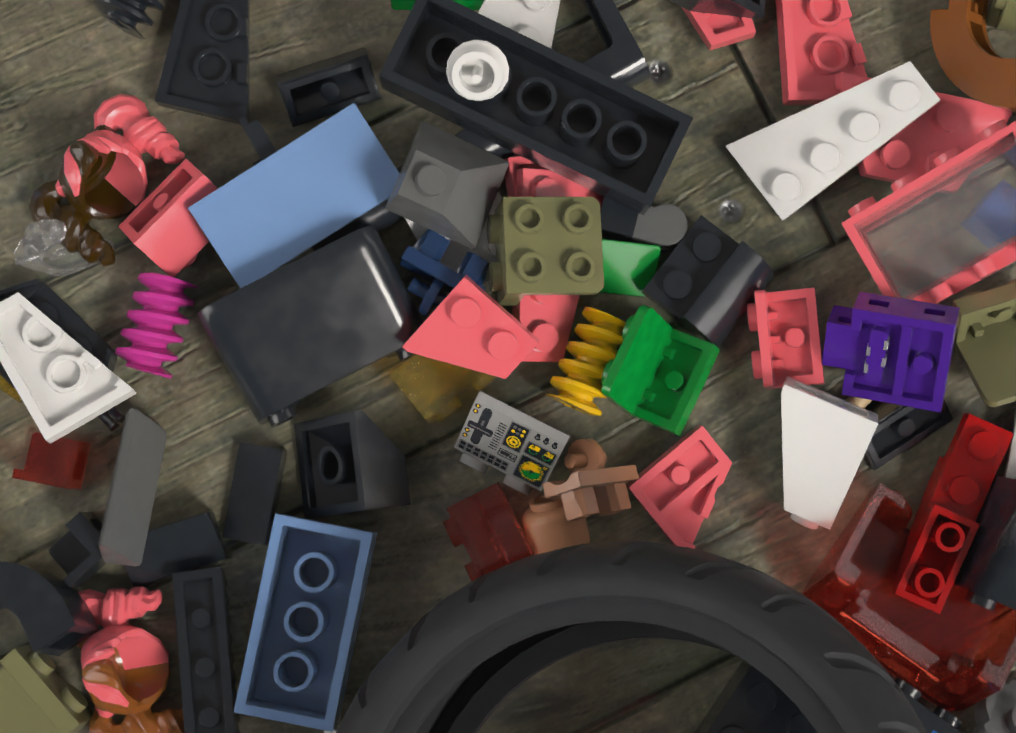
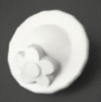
M471 40L462 43L452 51L447 60L446 74L449 84L457 94L468 100L483 101L493 98L503 90L508 81L509 66L506 56L497 46L488 41Z

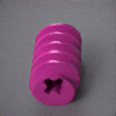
M140 273L137 278L138 281L149 290L133 292L132 299L140 304L143 309L128 310L126 317L138 326L137 328H123L120 333L132 345L117 347L114 353L126 361V365H124L126 367L172 379L173 374L161 365L162 362L178 360L179 356L169 350L167 345L183 343L184 338L173 330V326L189 324L190 320L181 314L178 309L179 307L195 305V301L187 296L184 290L199 287L159 273Z

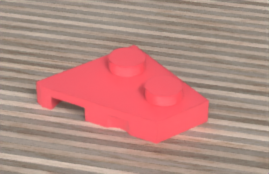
M465 275L404 343L402 348L413 354L506 379L539 343V339L470 277Z

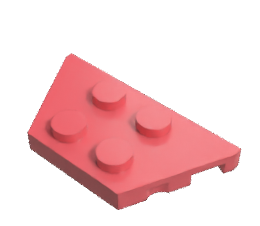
M840 72L835 75L834 84L836 90L841 89L842 93L872 78ZM935 92L941 101L857 164L861 177L891 183L914 171L921 177L936 168L933 162L935 158L956 146H960L962 151H965L979 143L978 133L1002 119L1007 123L1013 111L977 100ZM969 174L938 192L944 194L956 193Z

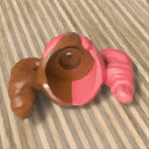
M132 587L129 590L126 588H110L106 593L91 589L77 592L87 604L96 624L103 627L102 630L76 645L81 650L83 684L90 694L92 702L95 704V711L90 720L89 733H185L183 708L178 710L167 709L158 712H152L151 705L159 699L166 689L171 674L168 650L156 636L142 628L129 625L131 619L143 617L147 611H155L159 607L163 598L160 589L150 591L146 587ZM114 714L126 715L120 724L116 723L112 718Z

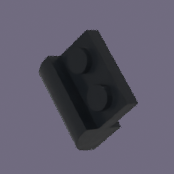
M701 215L641 293L678 320V325L692 336L715 344L719 348L747 312V304L755 302L754 291L764 290L774 277V273L766 261L744 241H741L739 244Z

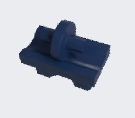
M430 229L416 242L414 248L408 245L401 257L402 261L400 263V266L432 283L430 287L413 278L407 289L423 299L417 312L424 316L428 314L432 305L438 306L446 297L440 290L443 289L450 293L465 275L470 277L485 291L486 288L482 284L490 262L467 251L457 271L439 263L451 241Z

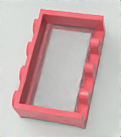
M1002 119L977 134L980 142L965 151H962L960 146H956L944 152L933 160L936 168L921 177L918 176L916 171L911 172L890 185L893 191L892 194L878 202L875 201L873 196L869 197L848 210L851 218L841 224L882 295L940 304L1016 261V121L1007 125L1005 120Z

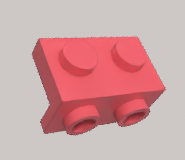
M815 287L767 293L765 290L754 291L755 303L747 304L750 332L758 331L760 350L751 352L754 379H763V387L767 390L782 388L787 376L809 386L825 384Z

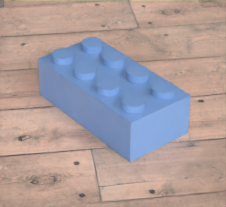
M275 514L237 693L235 713L333 732L338 726L377 532L287 514Z

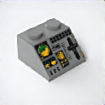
M479 391L454 448L463 453L459 460L463 464L483 474L486 473L490 466L506 474L502 482L503 484L528 496L532 488L539 492L542 491V484L547 482L570 436Z

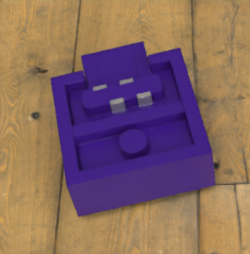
M859 291L853 308L833 306L826 326L822 365L846 369L842 395L941 412L946 393L960 308Z

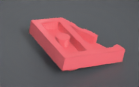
M698 424L638 474L639 479L628 482L626 488L674 546L694 549L695 545H693V542L704 518L708 519L715 503L716 490L724 483L732 462L706 429Z

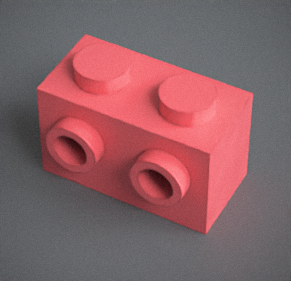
M185 159L118 227L166 274L175 277L180 270L188 268L195 261L198 252L209 242L188 207L218 188L190 161Z

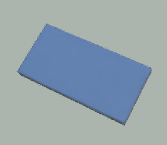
M352 103L194 203L188 209L238 286L242 288L276 271L389 199L399 172L355 103Z

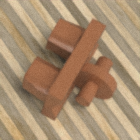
M590 438L576 440L569 447L564 459V464L569 469L571 475L566 480L550 481L542 484L545 497L561 496L567 521L579 520L597 514L599 516L612 515L631 509L625 483L639 479L636 465L604 468L607 462V455L603 452L602 447L597 441Z

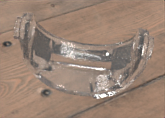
M57 219L41 220L26 226L24 237L20 240L14 251L16 265L51 276L73 274L98 264L100 261L88 263L81 258L79 252L69 253L60 244L66 236V226ZM103 236L104 240L110 243L114 249L113 242L110 239Z

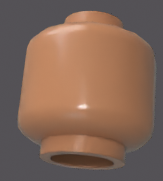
M545 494L530 501V508L524 512L522 517V526L532 556L565 547L590 543V532L586 518L567 521L561 496L546 498Z

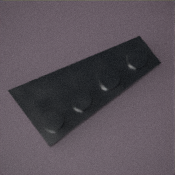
M250 0L180 1L155 97V102L158 106L235 124H240L238 119L245 116L250 123Z

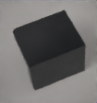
M79 512L65 525L70 531L49 549V554L68 574L63 579L68 588L81 587L106 564L104 559H102L98 545L103 523L93 512Z

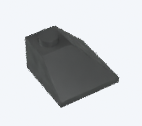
M422 121L385 209L474 249L510 162Z

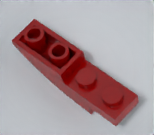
M970 413L963 414L945 457L939 456L919 504L902 554L892 593L938 614L941 613L980 524L975 522L1014 433Z

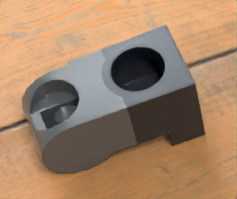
M606 197L603 199L600 211L603 238L661 246L660 251H669L680 243L687 231L685 214L680 208L672 204L651 206L643 216Z

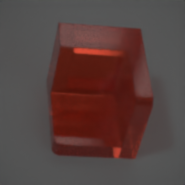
M33 433L25 468H14L12 478L66 489L81 490L91 443L61 437L50 444L44 439L42 433Z

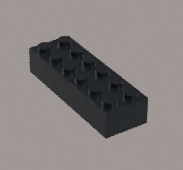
M416 0L379 74L382 89L643 216L651 207L693 120V117L453 0ZM471 40L488 41L497 46L506 56L509 66L508 81L503 90L491 99L483 101L468 100L457 94L449 84L446 74L447 60L452 51L464 42Z

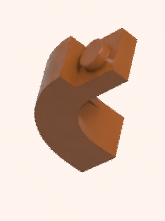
M948 0L949 9H931L930 32L932 44L939 64L947 77L956 87L970 97L985 104L1016 112V58H1002L989 41L986 30L989 0Z

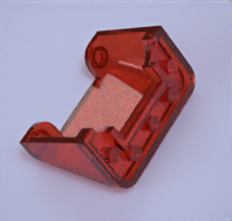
M880 483L866 496L808 581L802 594L842 624L866 647L887 672L910 684L921 692L924 698L935 705L950 711L964 710L1003 689L1016 660V610L996 603L993 611L965 600L968 590L954 584L940 614L892 593L910 532L906 526L913 514L910 505L901 493L889 489Z

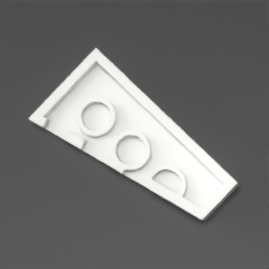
M911 61L730 143L726 145V148L783 221L941 100Z

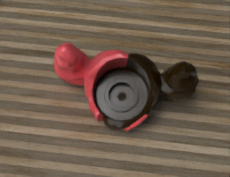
M118 94L101 103L94 113L95 130L76 140L68 147L63 157V165L61 166L58 180L47 182L36 189L29 204L33 222L45 232L56 236V241L62 244L69 253L79 252L81 258L88 263L100 261L103 266H111L115 263V251L111 244L104 240L101 233L89 224L92 219L109 220L129 215L144 200L148 180L146 166L141 154L147 152L154 159L163 160L166 164H178L185 158V153L179 150V143L176 138L166 131V127L158 118L149 115L145 103L136 96ZM122 130L123 136L117 134L116 132ZM63 197H66L71 205L62 207L61 200Z

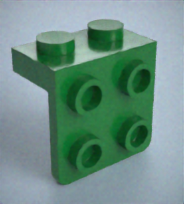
M641 305L636 314L630 316L624 326L622 333L623 342L615 359H611L604 368L601 392L630 416L681 436L720 349L715 344L673 329L653 308Z

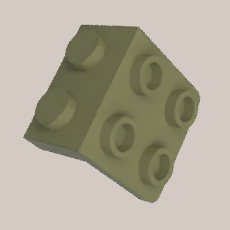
M502 197L494 211V215H488L487 240L489 244H495L496 262H490L489 288L490 291H497L498 303L501 306L518 305L525 295H595L603 289L600 203L596 198Z
M1016 279L1004 286L991 290L967 293L960 299L953 300L952 307L960 308L954 347L983 402L990 407H997L1016 401Z
M31 644L14 648L0 660V663L3 665V668L0 670V733H77L90 722L93 713L87 707V700L77 688L67 684L55 670L56 665L48 654L34 652Z

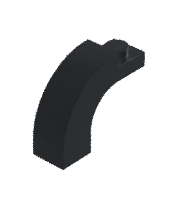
M0 561V610L9 609L18 618L34 652L61 656L99 631L85 601L73 588H68L62 579L38 569Z

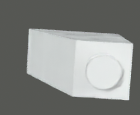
M787 376L781 391L784 510L792 513L791 519L804 527L817 529L820 525L830 530L878 426V414Z

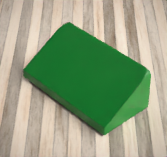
M602 239L604 287L599 293L645 298L646 296L641 292L655 275L661 246Z

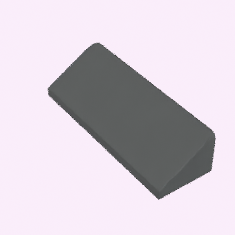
M129 408L125 416L98 545L104 563L140 566L143 559L167 435L161 426L139 410Z

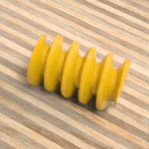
M585 307L582 314L591 324L576 325L574 332L583 342H568L566 349L575 359H560L558 366L567 377L553 376L550 384L559 392V395H546L581 413L601 416L603 411L593 402L594 397L607 398L601 392L602 374L607 363L611 359H615L617 355L618 345H621L623 342L622 333L626 322L601 310Z

